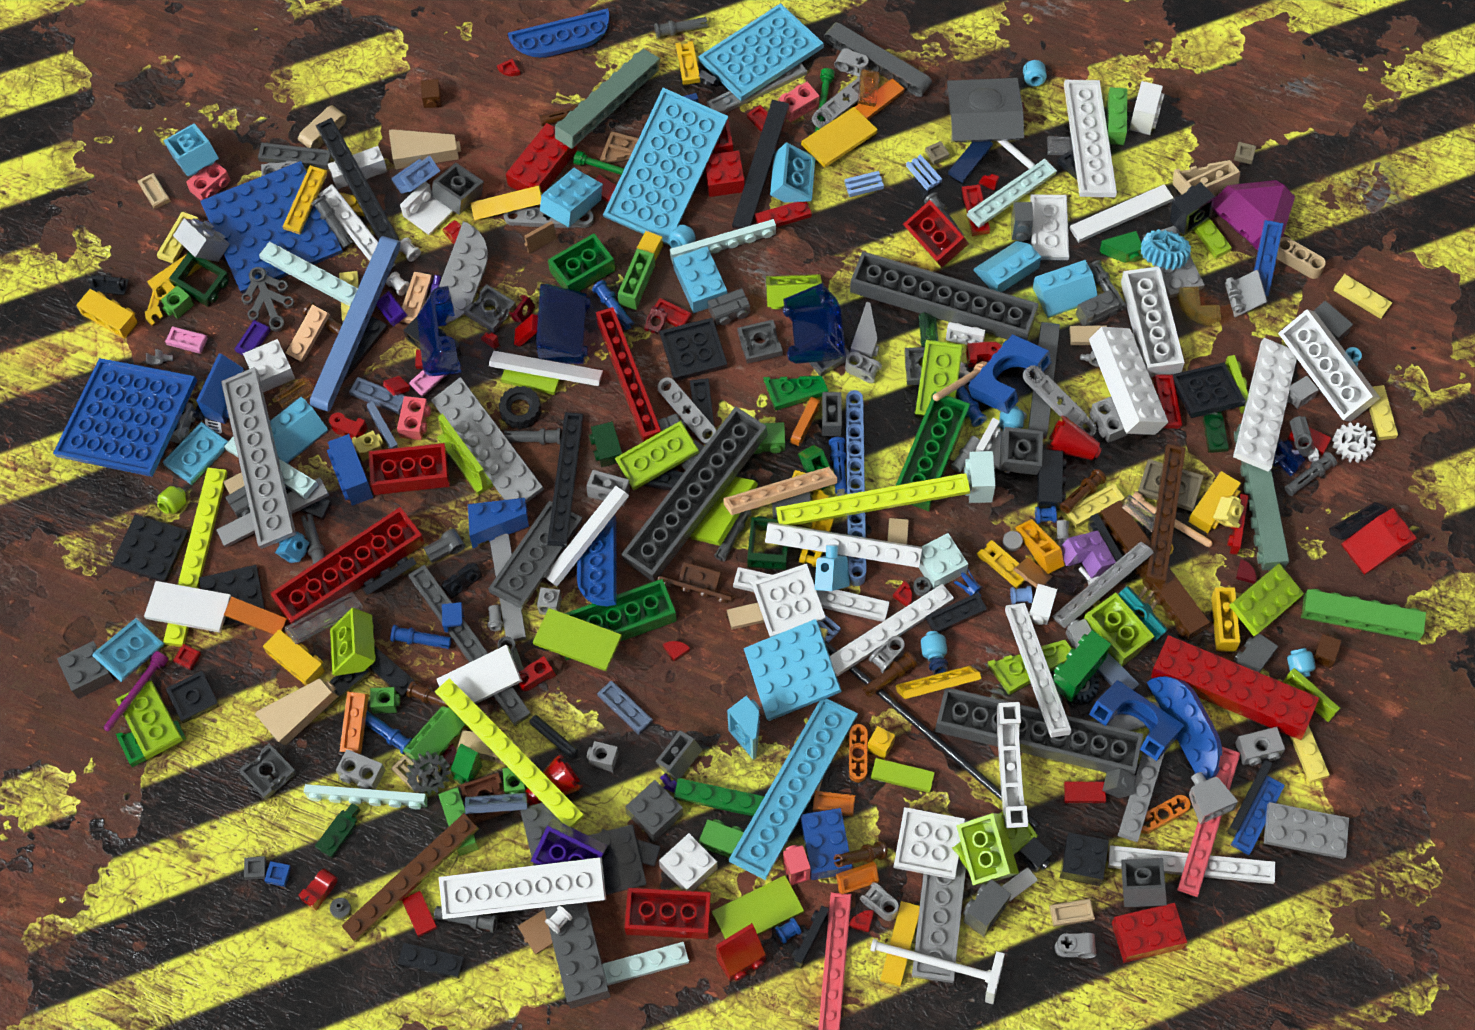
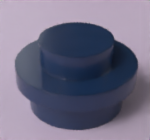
M937 657L929 664V670L933 674L946 672L948 670V661Z

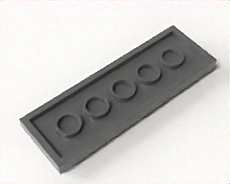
M551 501L547 503L488 588L490 593L520 609L524 608L565 548L547 545L553 503ZM571 512L567 543L582 523V517Z

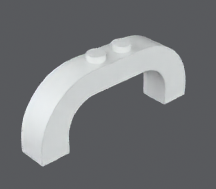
M1019 702L998 703L997 706L1001 797L1006 828L1028 827L1027 806L1024 803L1022 786Z

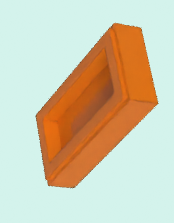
M815 791L813 812L841 808L842 816L853 817L855 795Z
M875 862L836 874L838 889L841 895L869 886L873 882H879Z

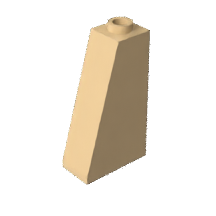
M389 130L395 169L407 168L418 159L424 160L428 156H431L435 163L459 159L458 152H461L460 142L455 140V135Z
M319 678L260 709L255 715L275 739L286 746L339 696L334 692L336 688L330 681L325 682Z

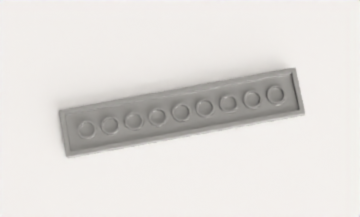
M253 367L225 379L221 383L258 547L263 549L296 535L259 373Z

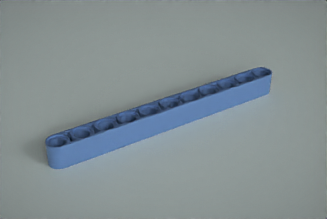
M385 236L380 237L311 395V407L328 412L331 410L399 253L401 244L399 240Z
M856 390L850 391L846 395L847 494L865 491L863 396L861 392ZM856 417L858 418V420H852L850 418ZM852 434H857V435H859V436H858V437H852L851 435H852ZM852 451H857V452H859V453H858V454H853V453H851V452H852ZM858 468L859 471H853L851 469ZM858 485L859 488L855 489L851 486ZM865 513L847 516V535L866 538ZM856 519L859 520L860 523H853L852 521ZM848 556L849 581L853 586H860L865 582L866 559H855ZM859 572L862 575L857 577L853 573Z

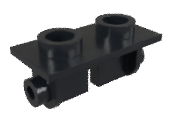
M95 274L88 276V283H91L89 289L95 292L125 295L129 279Z
M467 563L466 566L458 571V576L453 574L443 581L444 583L441 586L445 591L447 590L451 599L483 577L476 563Z

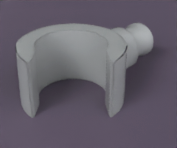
M155 349V356L146 353V363L149 365H160L163 361H173V355L163 354L158 349Z
M1094 351L1091 354H1081V360L1089 361L1091 365L1099 367Z

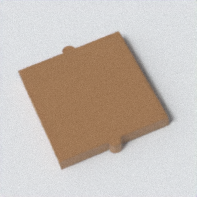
M553 221L525 235L526 243L524 245L527 247L529 254L556 239L555 232L557 230L554 227Z
M1028 557L1014 569L1025 581H1028L1036 588L1038 584L1045 585L1053 577Z
M542 910L518 926L525 938V943L529 944L535 955L553 944L549 926L545 923L547 919L545 910Z

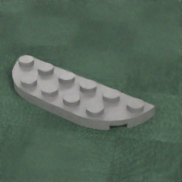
M464 221L427 317L433 325L448 324L465 315L464 310L469 304H473L487 266L488 251L484 238L475 227Z

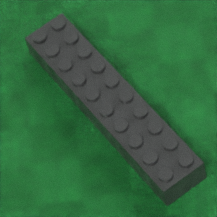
M864 251L861 253L850 282V293L947 322L959 323L968 327H978L985 330L987 334L1007 340L1012 334L1026 341L1028 340L1039 304Z
M735 406L621 554L623 561L651 581H656L768 435L767 426Z
M946 688L935 732L998 747L997 706L998 703L1010 702ZM1020 705L1019 743L1021 753L1105 773L1121 768L1135 774L1143 738L1142 733L1066 716L1071 728L1070 735L1051 738L1041 710Z
M543 803L529 806L526 810H520L531 857H533L551 819L553 818L561 822ZM587 902L560 905L573 919L571 921L568 920L560 928L558 934L550 927L549 930L566 1000L570 1009L610 998L611 995ZM559 905L544 907L547 919L553 916Z

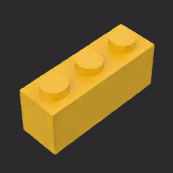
M89 289L77 303V307L82 315L124 339L138 323L134 316L135 313L131 309L121 307L114 299H107L100 291L95 292Z
M1221 471L1191 513L1188 522L1206 533H1209L1212 528L1216 529L1219 522L1213 516L1221 497H1238L1241 492L1238 490L1241 483Z
M1215 588L1211 600L1216 651H1236L1240 644L1238 616L1229 606L1236 600L1235 588Z
M278 630L263 645L265 652L305 686L316 681L325 672L322 666L323 661L316 655L312 657L308 653L309 650L300 643L298 645L295 643V639L288 632L284 634L281 630Z

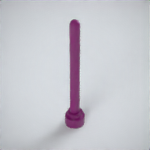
M158 651L154 652L151 656L150 666L104 725L105 731H111L154 672L165 666L168 658Z

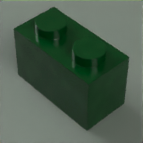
M613 421L592 426V434H589L591 446L595 445L596 450L593 451L596 462L600 461L601 468L618 464L615 458L620 456L622 451Z

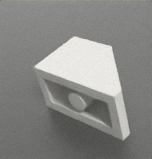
M1038 584L1029 614L1033 623L1047 625L1057 589Z

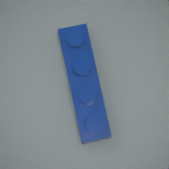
M1264 220L1254 271H1259L1265 295L1269 296L1283 223Z
M1266 775L1230 844L1231 846L1247 855L1251 853L1266 824L1267 804L1269 802H1277L1285 786L1284 784Z

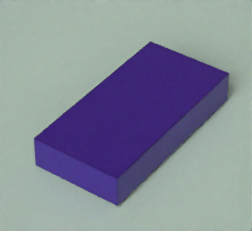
M389 291L377 301V307L393 327L407 316V313Z
M254 320L235 347V351L243 355L245 352L260 347L271 331L270 327Z

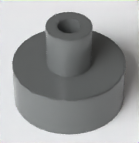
M337 898L332 901L330 912L334 918L344 920L351 914L352 907L347 899Z

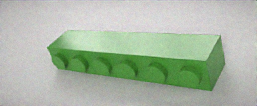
M1308 589L1303 598L1301 618L1419 641L1424 634L1426 612L1416 608H1402L1396 604H1381L1376 600L1366 601L1361 600L1359 597H1345L1339 593H1325L1319 589Z

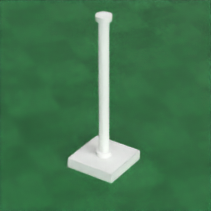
M873 939L870 951L875 952L877 950L984 979L988 983L985 1002L994 1003L1003 967L1004 953L996 951L992 970L983 971L880 943L877 939Z

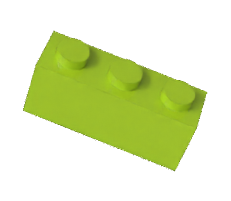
M820 274L766 276L767 307L781 309L782 306H789V308L796 309L800 308V306L817 308L819 305H823Z
M1114 593L1089 611L1084 618L1091 630L1111 643L1109 654L1121 666L1136 657L1155 637L1117 593Z
M352 607L330 628L333 675L363 672L374 663L376 656L373 637L374 626L371 614Z
M992 813L956 825L973 885L983 884L984 882L988 883L991 879L998 881L1019 874L1002 814Z

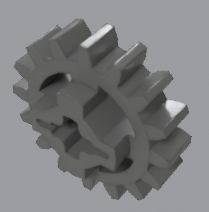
M426 751L425 756L418 754L419 759L413 758L414 764L407 766L410 772L406 773L408 784L415 792L418 790L421 794L426 792L429 796L432 790L438 793V787L445 788L443 782H449L446 775L451 774V771L448 769L450 765L437 752H434L432 756L429 751Z

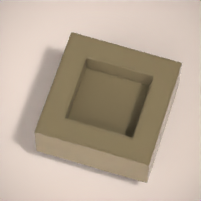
M941 141L925 148V153L933 165L949 158L950 154Z
M1238 142L1234 160L1252 164L1256 146Z

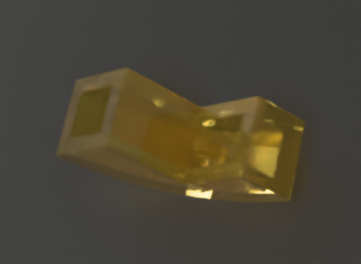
M1198 287L1179 288L1177 294L1178 303L1190 319L1205 326H1219L1221 320L1220 305L1201 306Z

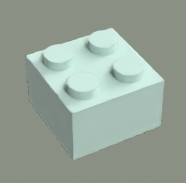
M993 451L970 452L969 459H965L964 467L970 494H965V496H969V503L992 502L995 490Z
M949 533L922 546L919 569L924 577L930 580L932 589L955 580L961 576V573H967L968 563Z

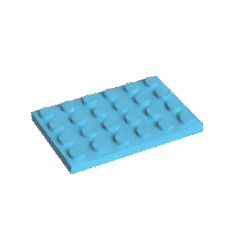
M780 3L698 56V58L742 102L823 49L824 43Z

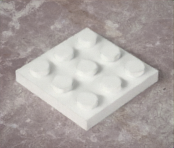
M807 564L751 582L770 637L814 619L818 622L826 620Z
M904 807L893 868L955 880L959 856L952 847L961 842L956 825L964 823L965 819Z

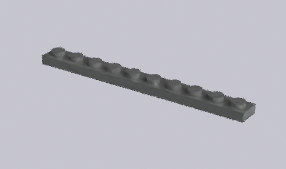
M423 565L408 576L442 624V604L452 602L426 566ZM462 618V626L449 627L448 633L470 663L488 653ZM512 687L493 695L514 726L531 716L530 711Z

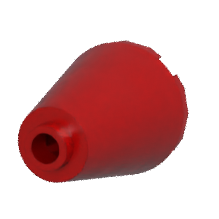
M1062 415V421H1057L1049 437L1052 440L1051 445L1047 444L1046 449L1063 451V454L1092 460L1094 457L1097 458L1102 449L1099 447L1100 443L1068 417Z
M558 755L542 773L566 796L580 790L582 785H577L580 781L568 762L564 764L561 761L564 757ZM528 788L525 790L527 802L530 806L542 803Z

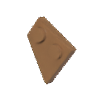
M611 131L600 161L610 163L629 160L639 138Z

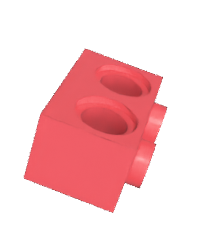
M808 82L796 86L792 91L782 94L778 101L789 103L786 118L791 123L817 108L820 96Z
M215 162L210 166L200 169L186 183L190 192L198 199L203 200L214 196L218 191L226 187L231 180L227 171Z
M404 396L397 427L400 438L422 440L423 434L427 432L426 418L430 417L431 407L428 406L427 399Z
M803 845L787 847L786 851H783V865L790 885L810 880L811 868Z

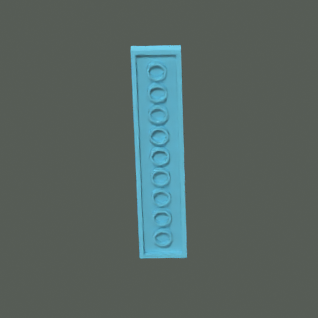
M827 698L819 701L730 856V863L764 880L767 879L799 822L801 815L804 813L855 722L858 713Z

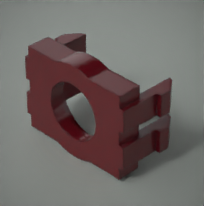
M525 295L520 296L523 300L518 304L513 313L509 312L514 322L523 323L535 309V304L531 298ZM527 305V313L523 315V307Z
M652 306L647 316L644 330L658 335L665 325L667 313L664 309H657L658 307ZM654 316L661 318L659 326L651 324V319Z

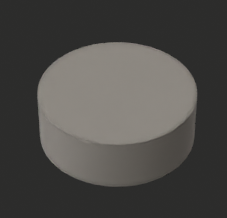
M1009 531L1004 535L1003 546L1007 550L1017 551L1022 546L1023 539L1018 532Z

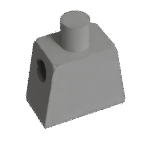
M1198 772L1191 777L1195 786L1191 788L1189 798L1200 825L1235 809L1238 802L1237 799L1218 777L1206 780L1202 772Z

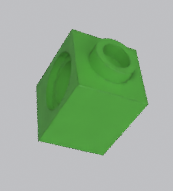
M178 285L161 299L164 305L163 310L169 316L173 315L177 319L194 305L191 297Z
M394 687L370 688V708L373 714L397 713V706H400V694H397ZM384 698H390L387 703H381Z
M503 768L505 794L526 793V785L509 768ZM513 781L520 782L516 787L510 786V783Z

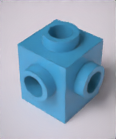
M296 532V535L280 541L275 553L289 563L300 562L301 558L307 553V547L310 542L304 539L303 534Z

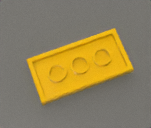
M853 107L802 140L801 145L825 168L877 134L878 129Z
M969 665L897 684L896 691L904 699L980 680L981 675L979 671Z

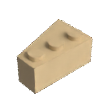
M1230 160L1210 163L1207 167L1201 168L1193 166L1191 169L1183 171L1175 169L1173 185L1182 195L1191 186H1196L1201 182L1216 197L1227 185L1239 184L1240 171Z

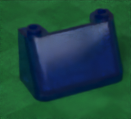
M823 283L783 299V313L786 317L790 318L793 326L794 345L790 346L787 351L788 359L791 362L800 364L832 361L846 356L840 305L836 297Z
M551 284L540 285L537 325V353L539 359L564 364H584V357L588 356V346H584L585 312L591 306V299L587 297L586 293Z
M449 286L435 288L417 314L422 366L424 373L428 376L462 373L454 339L449 336L439 337L438 326L447 325L446 320L448 317L455 316Z

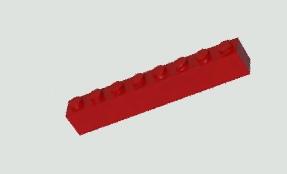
M614 307L596 312L597 324L641 440L644 442L660 433L661 429Z

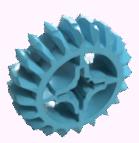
M1158 229L1157 231L1147 233L1141 243L1143 258L1147 259V262L1152 263L1153 266L1163 267L1166 270L1168 268L1172 270L1175 268L1180 269L1181 266H1185L1191 255L1189 241L1185 240L1183 236L1180 237L1179 233L1168 232L1166 229L1164 231Z

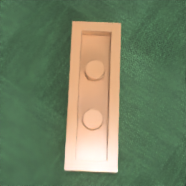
M419 272L413 273L402 306L407 316L400 322L410 324L418 315H421L432 282V275Z
M312 305L288 347L286 354L304 362L330 314Z

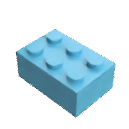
M195 123L164 140L172 157L187 176L197 174L200 169L214 164L219 159L209 140Z
M573 168L541 195L540 211L563 225L570 227L601 201L603 184Z
M708 247L673 258L674 271L693 313L708 309V300L727 294L725 284Z

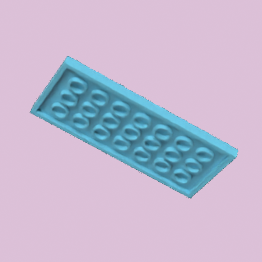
M662 88L603 213V217L641 234L649 231L662 236L663 243L669 245V235L682 219L724 129L728 116Z

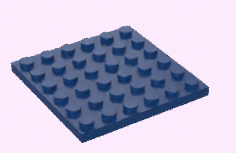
M301 161L200 201L209 222L214 226L213 229L223 234L225 240L230 244L224 252V256L241 294L246 293L251 283L249 273L255 267L264 268L268 276L277 280L290 275L260 259L259 254L269 242L313 265L343 253L337 237L327 222L320 218L321 215L315 206L312 207L300 235L283 229V224L307 173ZM258 274L255 278L260 279L262 275Z
M99 358L53 454L59 458L153 477L197 383L196 377Z

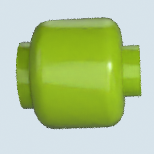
M169 486L158 495L157 505L163 513L175 514L185 506L186 494L180 487Z

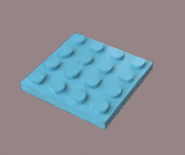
M816 619L744 648L768 721L842 692Z

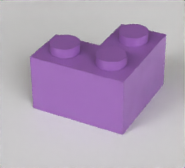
M1099 531L1070 537L1060 547L1066 566L1082 563L1090 578L1102 575L1116 563Z

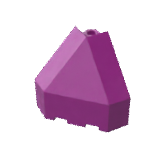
M1277 180L1227 185L1215 198L1213 210L1258 251L1264 220L1283 223L1281 237L1284 235L1295 196L1284 184Z

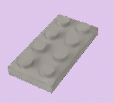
M1175 226L1165 228L1168 232L1179 233ZM1191 256L1185 266H1181L1180 269L1175 268L1172 270L1168 268L1166 270L1163 267L1160 268L1169 299L1203 289L1204 283Z
M1269 802L1266 812L1264 844L1344 859L1346 858L1349 818Z

